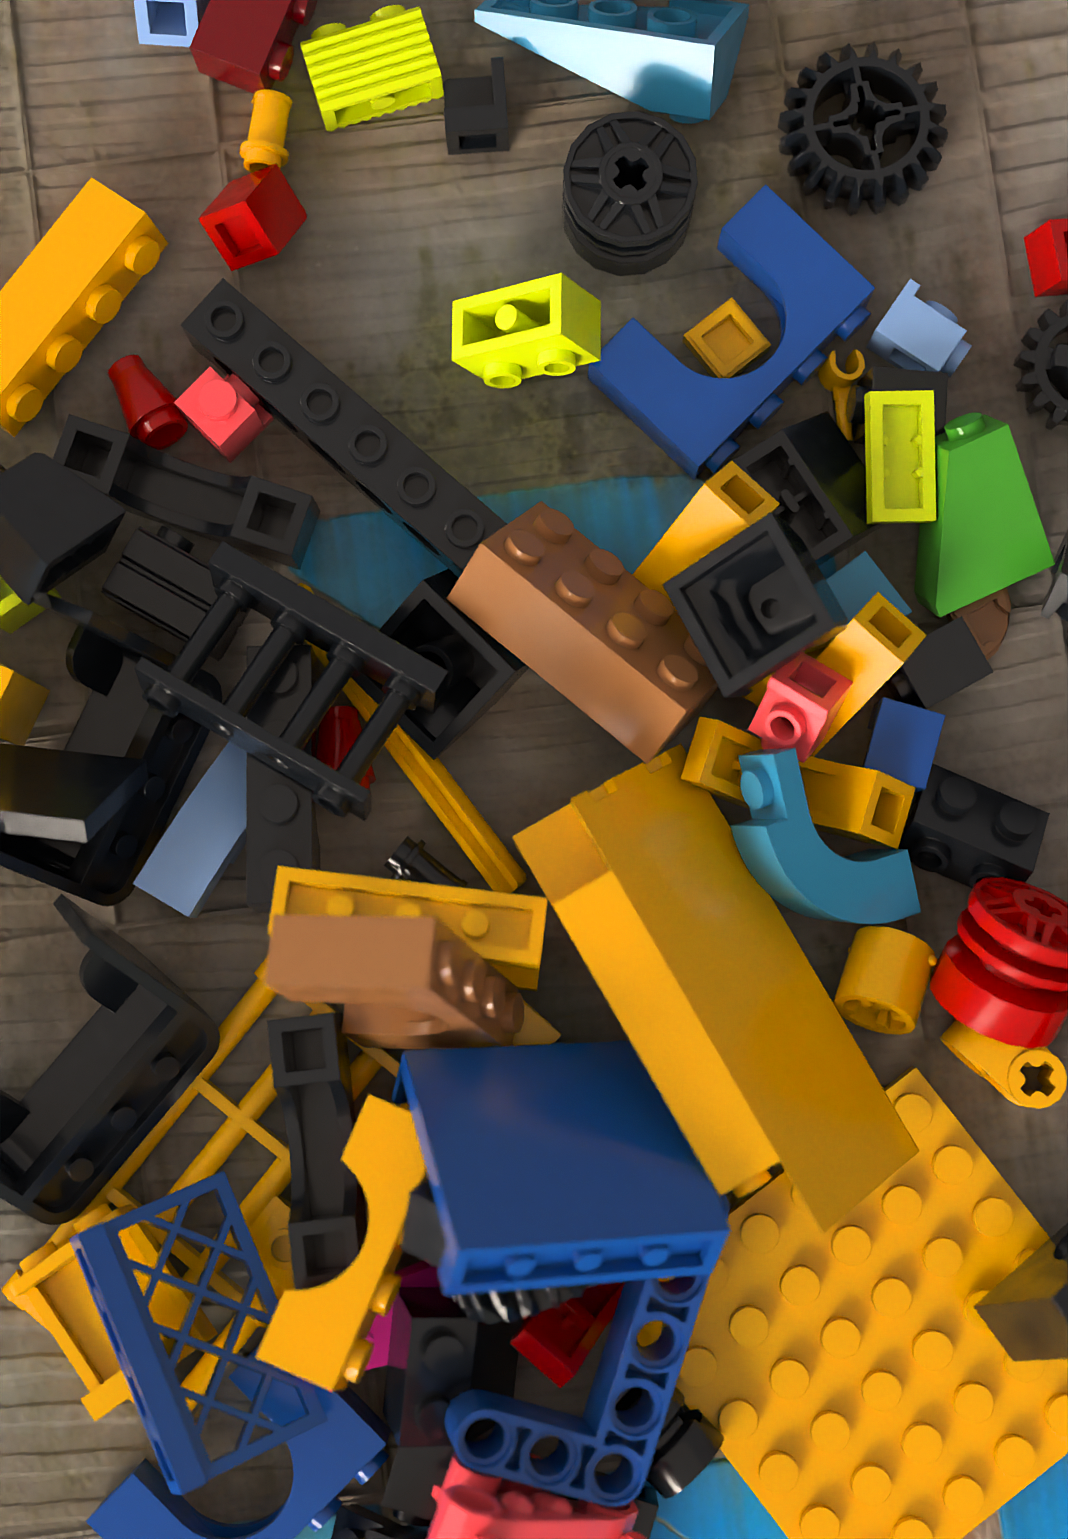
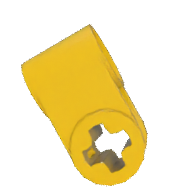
M957 1019L940 1036L943 1044L976 1074L985 1078L998 1092L1015 1105L1037 1109L1049 1107L1060 1100L1066 1090L1067 1075L1065 1067L1058 1057L1046 1047L1029 1049L1007 1045L981 1035ZM1022 1066L1041 1067L1042 1070L1037 1076L1038 1081L1043 1085L1040 1091L1027 1089L1022 1091L1021 1087L1026 1080L1020 1072Z

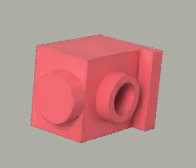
M211 367L174 402L186 421L229 463L274 420L258 403L260 401L258 397L241 379L233 373L223 379Z
M802 652L771 676L766 686L768 689L748 730L761 737L760 743L763 749L796 748L797 758L804 764L824 740L853 682Z

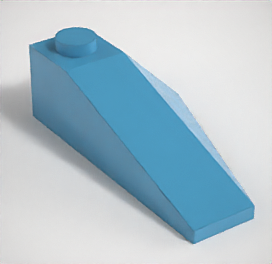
M485 0L475 9V23L649 111L667 113L676 122L692 124L710 120L727 98L749 15V4L725 0H669L668 7L637 6L633 3V0H594L589 5L579 4V0Z

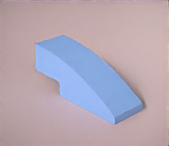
M230 741L227 743L186 800L133 882L135 886L187 917H198L230 863L234 864L246 844L247 751Z

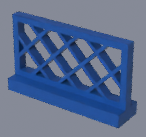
M224 1171L79 1232L69 1239L172 1494L184 1495L208 1483L207 1480L327 1422L312 1382L290 1372L287 1375L277 1371V1366L268 1362L264 1366L232 1353L245 1317L248 1316L270 1325L279 1302ZM213 1190L224 1215L215 1240L180 1227L190 1201ZM178 1206L172 1222L155 1216ZM143 1222L167 1232L153 1268L128 1258L118 1234L119 1231ZM229 1229L237 1249L224 1244ZM176 1236L211 1249L197 1286L162 1272ZM220 1254L243 1262L247 1270L249 1281L240 1303L206 1290ZM134 1271L149 1277L143 1293ZM158 1281L193 1295L179 1331L155 1323L148 1305ZM255 1292L263 1312L250 1307ZM202 1298L236 1312L222 1349L188 1336ZM160 1335L175 1340L169 1356ZM184 1344L218 1357L204 1395L180 1387L174 1369ZM228 1362L262 1375L248 1413L214 1400ZM272 1379L296 1389L306 1415L283 1426L258 1417ZM186 1399L201 1404L195 1420L192 1417ZM210 1408L245 1421L234 1450L211 1461L200 1436ZM255 1425L271 1431L249 1442Z

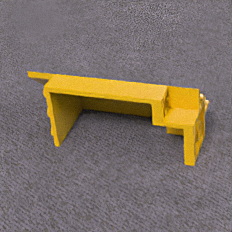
M679 744L655 757L648 764L643 762L609 779L590 792L587 790L571 798L568 805L512 836V839L565 930L568 931L718 1194L721 1196L732 1190L738 1198L754 1191L772 1178L767 1168L780 1161L820 1232L824 1234L920 1151L773 899L757 883L746 867L736 846L732 830L711 793L706 789L681 780L688 754L682 744Z

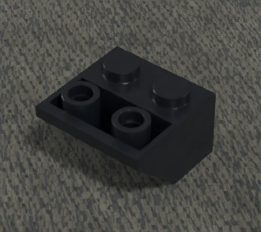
M828 411L778 431L733 460L736 465L780 503L773 513L785 520L801 537L818 566L884 525L867 524L866 467Z

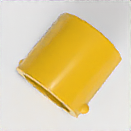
M866 926L858 929L854 934L851 946L848 948V956L834 997L833 1004L837 1011L848 1021L871 1031L894 1035L911 1033L916 1028L934 965L937 964L934 950L916 936L898 929L884 926Z

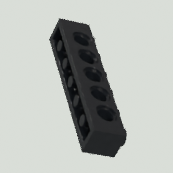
M224 278L182 322L181 327L196 350L226 376H230L233 373L241 379L260 400L258 403L458 577L461 576L480 543L507 525L505 521Z

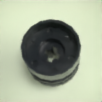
M633 111L611 113L589 124L571 144L563 168L562 208L564 231L575 252L595 269L617 276L646 274L666 264L683 245L691 221L693 203L698 186L696 158L685 137L664 119L643 112ZM623 178L629 185L620 189L618 183ZM639 180L641 182V189L637 191L630 184Z

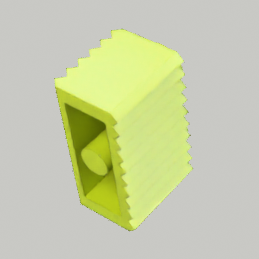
M402 5L386 6L375 11L370 16L369 22L346 28L342 23L326 24L313 31L310 36L311 39L300 42L306 68L326 131H334L338 127L345 128L349 124H357L361 120L368 121L372 117H381L385 113L392 114L394 111L404 110L408 106L415 107L420 102L427 103L431 99H439L444 95L440 68L420 6L405 10V7Z

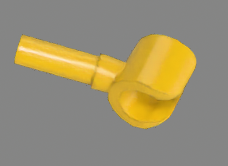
M854 349L846 359V374L837 368L836 354L833 350L819 369L818 377L820 383L826 389L833 392L836 424L846 439L852 441V423H848L846 417L847 399L851 385L862 375L865 369V360L862 353Z

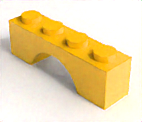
M368 1095L341 1158L359 1179L368 1201L369 1227L363 1248L354 1263L335 1280L308 1290H284L256 1355L257 1358L331 1391L345 1390L349 1380L358 1383L367 1368L374 1349V1343L366 1340L377 1313L383 1316L388 1314L401 1285L402 1277L394 1274V1271L403 1252L401 1245L409 1194L411 1190L428 1177L411 1112L371 1095Z

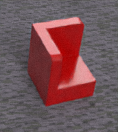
M277 163L229 182L200 215L198 220L230 270L234 271L278 255L306 221L307 213Z

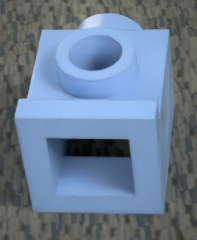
M910 278L875 329L866 348L898 369L929 372L941 371L942 373H948V377H951L972 347V345L962 339L967 330L957 324V317L947 307L931 300L924 303L915 297L921 285Z

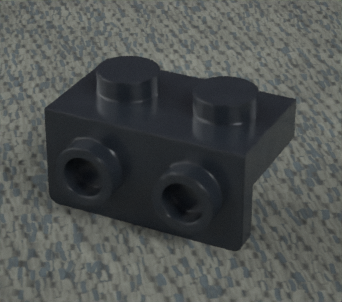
M932 763L926 788L917 794L908 825L902 833L898 849H907L910 862L918 868L929 872H936L972 889L983 878L1003 877L1026 882L1034 872L1050 813Z

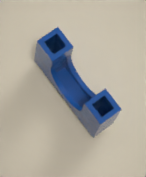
M766 184L722 227L717 249L767 296L774 307L780 327V342L778 349L772 357L758 369L734 378L708 377L682 364L633 317L601 349V361L588 364V379L693 480L706 468L714 474L720 471L741 447L734 440L750 424L757 430L761 429L783 406L784 401L778 395L794 379L801 386L807 383L828 359L822 351L837 336L845 342L848 341L871 316V313L865 307L875 287Z
M262 1339L245 1358L266 1366V1361L256 1357L262 1344ZM237 1365L228 1378L253 1401L262 1375ZM279 1367L276 1368L277 1371L289 1375L288 1371ZM272 1379L260 1411L271 1422L281 1426L306 1415L296 1389ZM312 1382L327 1422L286 1441L293 1462V1484L288 1498L271 1514L262 1519L244 1524H227L212 1520L193 1508L181 1495L172 1494L165 1478L145 1458L99 1504L86 1522L102 1539H294L307 1525L314 1532H317L341 1507L343 1502L336 1495L353 1478L361 1485L364 1484L387 1460L389 1455L383 1447L388 1442L391 1429L348 1385L345 1390L333 1391L331 1393L324 1387Z

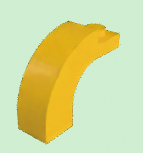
M699 717L681 780L708 790L714 797L750 809L741 792L740 780L742 772L738 755L763 749L760 743L761 739L720 720ZM810 756L804 764L798 760L809 813L816 830L898 849L915 787L878 770L836 763Z

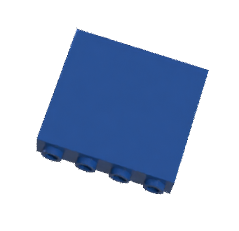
M616 1040L612 1042L553 1043L546 1045L454 1049L429 1048L403 1051L392 1092V1100L394 1104L409 1103L444 1232L446 1247L438 1270L444 1296L712 1274L730 1232L728 1222L711 1179L631 1041Z

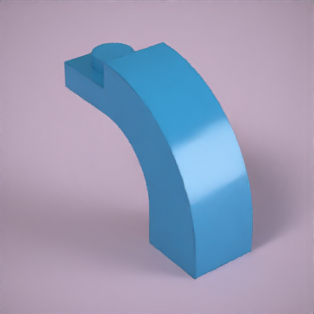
M796 748L759 749L738 755L742 772L740 780L741 792L750 808L752 819L731 825V830L738 851L749 872L772 898L795 913L824 921L881 924L921 913L907 849L869 848L841 857L829 849L814 828L809 813Z

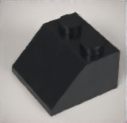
M450 569L423 579L378 630L448 671L447 694L434 714L417 706L414 710L407 709L398 723L433 760L438 758L495 705L529 668L446 599L459 579ZM363 673L359 677L351 676L379 705L385 696L382 690L383 685Z
M442 1287L399 1288L393 1303L383 1402V1414L398 1447L453 1446L444 1424L445 1414L451 1401L462 1392L471 1389L486 1390L514 1398L519 1351L510 1342L522 1326V1317L514 1323L506 1322L504 1319L495 1325L485 1324L484 1321H470L467 1315L462 1314L458 1302L453 1301L451 1295L444 1296ZM492 1418L475 1420L468 1426L464 1439L473 1441L495 1427V1420Z

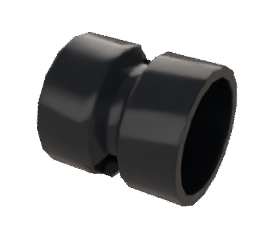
M676 1386L646 1480L664 1499L673 1497L688 1486L711 1462L724 1441L722 1433L698 1409L690 1411L683 1409L685 1397ZM632 1387L615 1404V1410L626 1411L632 1409L641 1398L642 1387Z

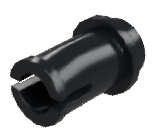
M407 836L384 864L393 873L390 877L393 880L400 878L402 881L465 888L468 882L464 879L461 880L425 851L423 847L426 843L422 839L417 844Z

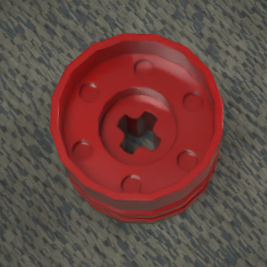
M1003 877L983 878L974 885L968 897V907L960 913L957 919L958 935H955L946 942L938 958L937 964L931 973L930 990L938 1003L954 1018L981 1035L1012 1046L1029 1049L1047 1047L1056 1039L1068 1016V902L1046 890L1022 881Z

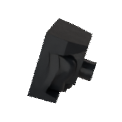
M772 512L663 584L724 698L747 696L753 692L752 686L795 659L807 648L822 645L847 628L848 618L805 542L785 520Z

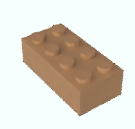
M542 501L480 543L446 598L646 764L663 750L701 712L719 688L670 600L662 593L646 587L624 568L622 562L614 554L605 549H600L575 529L572 521L565 514L548 507Z

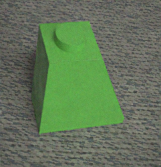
M980 412L968 413L952 419L944 426L945 432L935 437L936 521L920 523L914 593L918 603L939 618L1055 565L1009 425L988 415H982Z

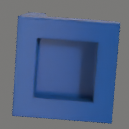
M881 698L874 704L867 728L873 731L862 768L878 770L916 788L914 793L924 790L946 715L889 698Z

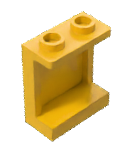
M104 1203L78 1220L73 1227L79 1233L130 1212L135 1208L132 1204L112 1211L108 1204ZM139 1222L119 1231L118 1234L128 1258L153 1268L161 1247L145 1223ZM51 1241L19 1263L25 1274L8 1285L15 1297L25 1294L89 1390V1393L80 1400L93 1420L97 1421L132 1395L71 1243L68 1242L58 1249L54 1242ZM167 1258L162 1272L181 1279ZM134 1271L143 1293L149 1277ZM158 1281L148 1305L154 1322L179 1331L193 1295ZM199 1306L188 1336L208 1342L218 1333ZM160 1335L169 1356L175 1340ZM184 1344L177 1363L196 1349Z

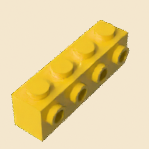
M92 177L0 290V428L14 438L26 422L32 420L39 413L43 401L65 373L71 371L78 364L84 349L103 325L110 322L116 316L123 300L142 276L149 273L155 267L161 252L169 244L146 212Z

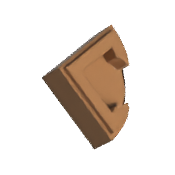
M1007 587L945 615L949 623L961 616L963 617L987 660L998 651L1008 629L1011 601Z

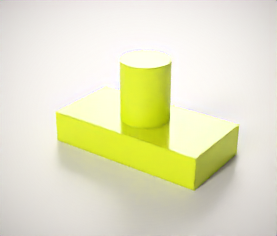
M934 390L869 391L864 395L867 524L931 523L936 521Z

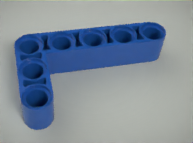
M716 1191L726 1220H728L729 1204L725 1193L720 1196ZM710 1274L678 1276L666 1282H660L657 1278L624 1282L582 1417L486 1390L471 1389L460 1393L451 1401L446 1410L444 1423L457 1456L465 1466L475 1471L600 1505L618 1507L631 1502L639 1495L645 1483ZM654 1320L662 1321V1332L654 1343L647 1346H636L637 1334L641 1327ZM631 1387H642L641 1398L632 1409L626 1411L615 1410L616 1400L624 1390ZM480 1418H492L495 1420V1427L486 1439L478 1442L464 1439L468 1426L475 1420ZM545 1436L559 1437L555 1451L548 1457L542 1459L529 1457L532 1446L540 1438ZM612 1453L622 1454L621 1462L615 1471L605 1476L594 1475L598 1461L604 1456Z

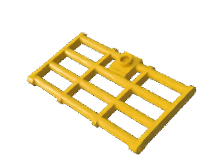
M268 955L254 972L258 977L218 1027L220 1042L212 1060L85 1210L73 1220L61 1224L46 1244L53 1241L58 1249L70 1242L69 1239L77 1234L73 1225L104 1203H107L109 1206L112 1202L117 1208L132 1204L135 1209L143 1206L126 1192L123 1187L197 1094L200 1093L228 1117L166 1195L215 1175L247 1133H249L277 1158L241 1202L239 1208L277 1300L281 1299L284 1290H295L288 1231L291 1203L280 1196L291 1182L289 1144L285 1143L258 1120L278 1096L273 1085L271 1063L239 1103L235 1102L209 1080L278 994L264 984ZM304 1002L312 1009L309 1015L340 1013L328 1002ZM351 1040L362 1049L350 1065L353 1100L355 1101L382 1066L397 1077L400 1061L384 1048H364ZM401 1103L399 1106L410 1111L409 1103ZM194 1198V1199H192V1200L190 1201L189 1206L193 1203V1201H194L196 1198ZM178 1206L155 1216L172 1222ZM145 1223L157 1243L163 1244L167 1232ZM229 1229L224 1244L237 1249ZM176 1236L170 1252L189 1267L181 1279L197 1286L211 1249L205 1248L202 1253H199L183 1238ZM220 1254L207 1287L211 1285L222 1296L240 1303L245 1290L221 1271L230 1257ZM17 1269L2 1287V1293L9 1301L13 1302L22 1311L25 1310L49 1331L25 1294L15 1297L8 1285L25 1274L22 1270ZM255 1292L250 1307L263 1312ZM235 1315L211 1345L223 1348ZM246 1316L232 1353L237 1355L259 1326L266 1328L268 1324ZM204 1353L181 1382L180 1387L204 1395L218 1357ZM132 1396L129 1397L128 1399L135 1404ZM186 1399L190 1412H192L198 1403Z

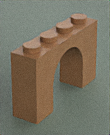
M273 915L264 984L290 1001L345 1003L341 1033L364 1048L424 1050L429 1048L454 1049L513 1046L514 1033H519L522 1029L524 1002L522 995L518 993V988L436 917Z

